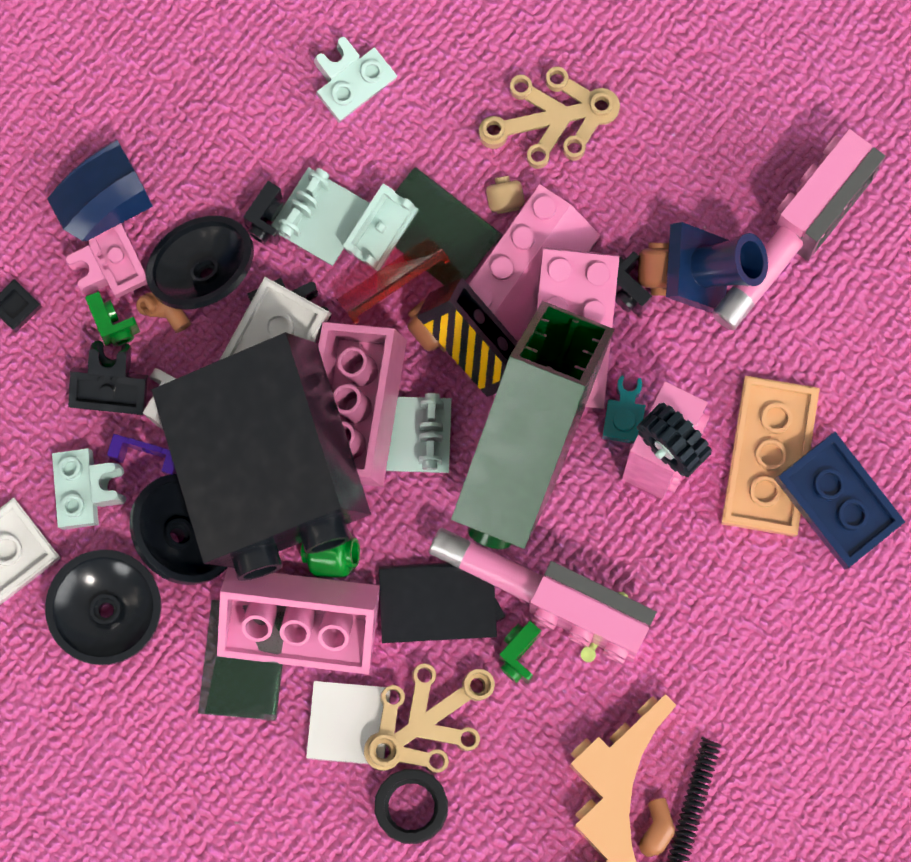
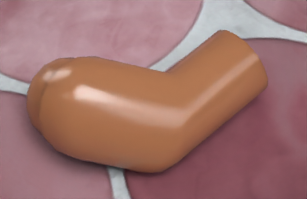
M152 292L140 296L136 302V308L140 314L149 317L166 318L175 333H179L191 325L190 320L182 309H175L162 304Z
M666 798L655 799L648 803L653 823L639 842L641 853L647 857L661 854L675 835V827Z

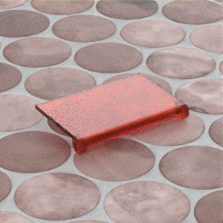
M428 237L336 300L356 325L360 322L357 316L442 260L446 264L450 260L443 249Z

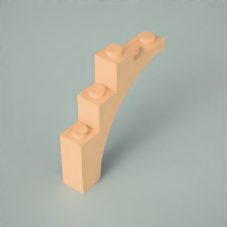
M666 694L659 701L652 696L637 711L641 718L632 727L625 722L609 738L614 743L610 748L600 737L593 743L586 738L571 753L575 760L569 767L601 799L597 804L592 799L589 800L575 814L580 821L574 828L606 862H636L632 848L629 817L632 787L642 754L656 729L676 707V704Z

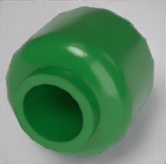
M349 531L351 539L347 543L334 549L314 554H307L302 543V562L308 564L310 572L316 577L348 576L352 568H356L359 564V541L357 538H353Z

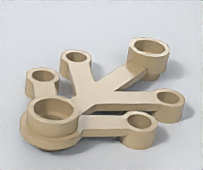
M553 67L548 70L546 85L551 91L564 92L578 101L579 104L565 106L533 87L529 77L517 75L510 82L511 95L515 99L528 101L544 112L509 120H503L497 116L487 117L479 126V139L485 147L497 149L506 143L510 135L548 127L539 143L532 145L527 152L528 164L535 169H541L548 164L550 152L568 124L572 121L584 119L576 135L568 137L563 145L565 157L569 160L577 161L584 156L586 144L598 125H606L616 119L620 110V102L616 94L609 89L598 88L589 91L568 78L566 70L562 67ZM558 74L563 77L564 81L560 84H554L550 78ZM517 83H525L528 89L525 92H518L514 86ZM600 100L605 101L608 104V108L602 111L598 110L595 107V103ZM490 125H497L501 131L497 135H491L487 132V128ZM572 143H577L580 145L581 150L578 153H571L567 147ZM536 151L544 153L545 159L537 162L532 159L531 155Z
M423 663L418 665L412 671V681L415 686L408 725L396 733L397 710L403 704L405 694L399 686L390 685L386 687L380 695L383 710L379 732L371 735L364 745V757L367 763L372 768L380 771L390 770L401 762L425 767L431 773H440L447 768L449 763L448 756L444 751L435 749L427 753L403 746L417 737L454 744L462 751H471L477 748L480 743V736L475 729L467 727L460 730L435 724L470 700L481 701L488 698L493 693L495 687L492 675L483 669H475L469 672L464 677L461 688L426 711L430 687L436 679V671L430 664ZM420 669H427L430 672L431 677L427 683H423L418 679L417 673ZM473 679L482 681L483 690L480 693L472 691L470 684ZM389 690H394L398 693L399 701L397 704L387 702L386 693ZM464 732H469L474 737V743L470 747L464 746L461 742V736ZM379 744H385L389 748V756L385 759L378 757L376 754V748ZM433 754H438L442 757L443 764L439 769H435L430 765V757Z

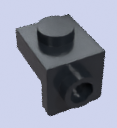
M633 251L627 258L622 255L619 257L615 302L626 312L632 310L639 317L649 306L652 295L629 275L636 267L640 257Z

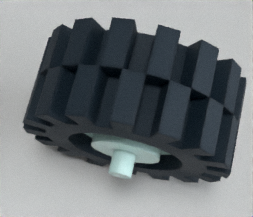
M659 403L637 426L639 435L644 438L645 444L652 448L651 451L665 464L668 463L672 470L678 471L682 476L689 477L712 454V450L708 446L709 443L701 437L702 434L699 430L693 428L692 422L686 421L680 412H675L673 407L667 406L665 403Z

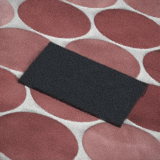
M447 562L379 566L382 644L497 637L494 585Z

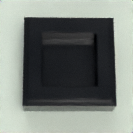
M15 279L0 292V319L15 333L42 308L40 303Z

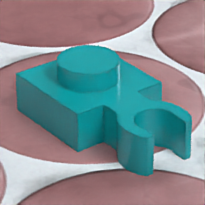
M621 375L617 383V393L620 400L608 399L602 439L634 444L639 434L637 426L644 419L646 405L635 404V399L639 396L642 389V380L638 378L636 389L627 391L623 388L624 376Z

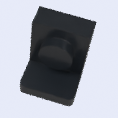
M267 181L243 218L245 226L248 228L247 232L253 239L262 244H266L269 241L277 245L280 241L279 231L266 222L267 220L273 222L276 219L284 203L281 202V188L270 181Z

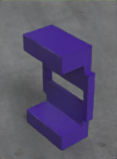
M113 434L107 453L110 459L123 463L129 447L165 458L161 472L165 475L177 474L170 450Z

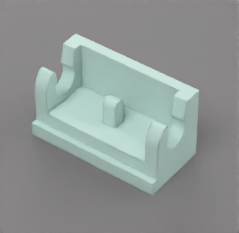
M383 183L342 247L349 254L379 272L419 209L410 200L402 198L392 188Z

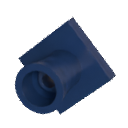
M684 222L670 224L667 298L712 313L725 297L727 286H758L766 278L768 256L764 244L756 235L746 233L728 240Z

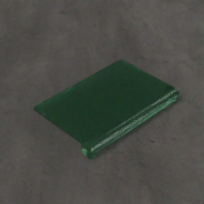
M417 167L409 173L395 191L396 194L404 199L407 198L419 209L397 243L396 248L443 285L449 284L461 277L466 281L489 250L503 236L502 233Z
M212 600L198 714L276 721L283 664L275 661L261 662L217 656L220 601ZM248 605L243 606L244 612H246ZM277 605V615L271 636L265 641L256 642L259 651L281 654L283 640L280 636V628L286 606ZM253 619L258 625L266 624L262 620Z

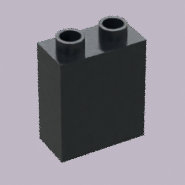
M285 332L151 389L204 564L235 568L237 578L240 581L263 577L283 567L279 551L303 542L307 554L334 549L351 539L346 524L371 515L316 342Z

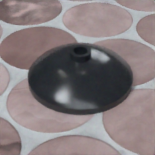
M204 216L192 219L170 231L156 245L146 267L147 284L157 300L171 308L188 310L212 305L232 293L246 277L254 257L253 242L246 229L239 222L231 218Z
M177 474L165 475L155 479L139 493L130 513V533L136 551L153 572L177 584L198 585L215 579L228 568L203 563ZM170 533H174L178 537L179 542H175Z
M114 550L90 551L75 557L65 564L51 582L45 602L47 625L56 643L73 658L91 665L121 663L141 652L156 633L162 610L159 588L148 569L130 555ZM104 605H112L114 608L113 614L107 618L102 617L101 608Z

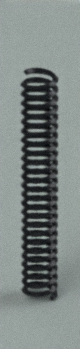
M701 737L703 741L699 743L701 747L698 748V751L700 753L696 754L698 759L694 760L696 765L693 766L695 771L691 772L693 777L689 778L692 783L688 784L690 789L686 790L688 795L684 796L687 801L682 802L685 807H682L681 810L684 813L679 814L682 819L677 820L680 825H677L676 828L679 831H675L677 837L672 838L675 843H672L671 847L674 849L669 850L672 855L667 856L670 860L667 862L689 861V857L681 854H692L683 848L693 849L692 845L685 842L694 843V839L686 836L696 837V833L688 830L698 831V828L689 824L700 825L699 821L691 818L701 819L700 815L693 812L703 813L702 809L694 806L705 807L704 803L696 800L707 801L705 797L697 794L708 795L707 791L699 788L710 789V786L700 782L710 784L712 781L702 776L714 777L713 774L703 770L714 772L715 768L705 764L717 765L716 762L706 758L717 760L719 759L718 756L708 752L720 753L719 750L709 746L722 747L721 744L710 741L705 737Z

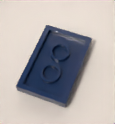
M836 432L828 435L774 478L844 570L850 568L905 523L902 516Z

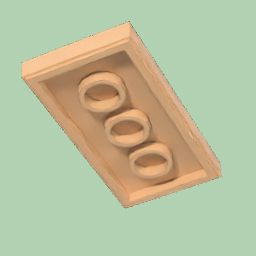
M751 376L744 377L722 514V525L793 537L798 535L801 513L774 478L810 451L820 388Z

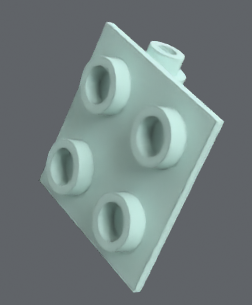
M308 167L271 226L277 229L279 235L333 266L344 250L342 246L370 203L328 179L330 175L320 168L314 171Z
M426 393L425 397H398L386 471L449 473L452 398H440V394Z

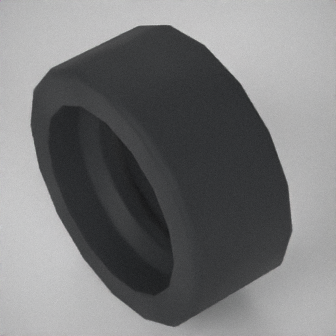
M404 769L391 774L380 785L375 796L374 812L379 826L390 838L403 844H419L432 839L442 829L448 816V799L443 786L433 775L418 769ZM406 784H418L425 787L434 800V813L431 820L424 827L416 830H406L397 826L391 819L388 811L392 793L400 786Z

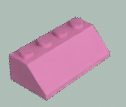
M539 184L469 283V286L518 342L537 311L543 248L590 252L600 238V234L571 204Z
M228 567L220 591L217 656L369 675L377 622L380 585L271 573L256 579L240 581L237 578L235 568Z

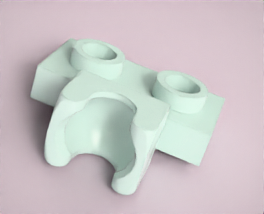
M340 37L337 43V50L342 56L340 61L332 62L322 53L314 58V64L328 81L325 86L317 91L316 95L339 123L397 78L396 73L375 47L359 58L360 55L345 37Z
M89 448L52 453L58 528L65 530L99 525L97 506L106 507L126 502L124 495L114 490L108 491L109 481L124 474V469L120 464L111 462L94 465L93 451Z

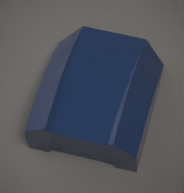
M117 139L84 159L59 183L47 198L63 230L81 241H88L153 207L141 181Z

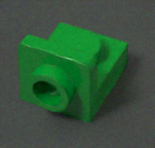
M99 291L85 297L105 346L111 344L114 347L122 346L131 342L134 339V335L140 332L134 317L113 325L112 323L119 321L111 300L103 302Z

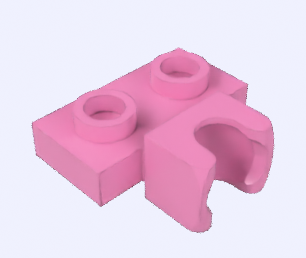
M122 224L88 240L91 247L86 246L66 257V262L73 271L89 268V273L77 283L83 295L91 294L108 286L109 283L117 299L147 285L146 273Z

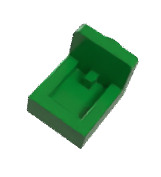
M531 621L524 627L518 623L503 640L508 645L499 654V660L503 663L500 669L515 683L522 679L528 684L533 679V674L518 662L541 636V630Z

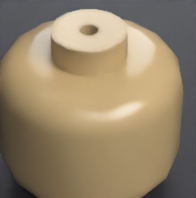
M509 176L494 178L495 184H491L486 188L489 209L492 212H497V214L520 210V207L525 203L521 183L518 180L510 181Z

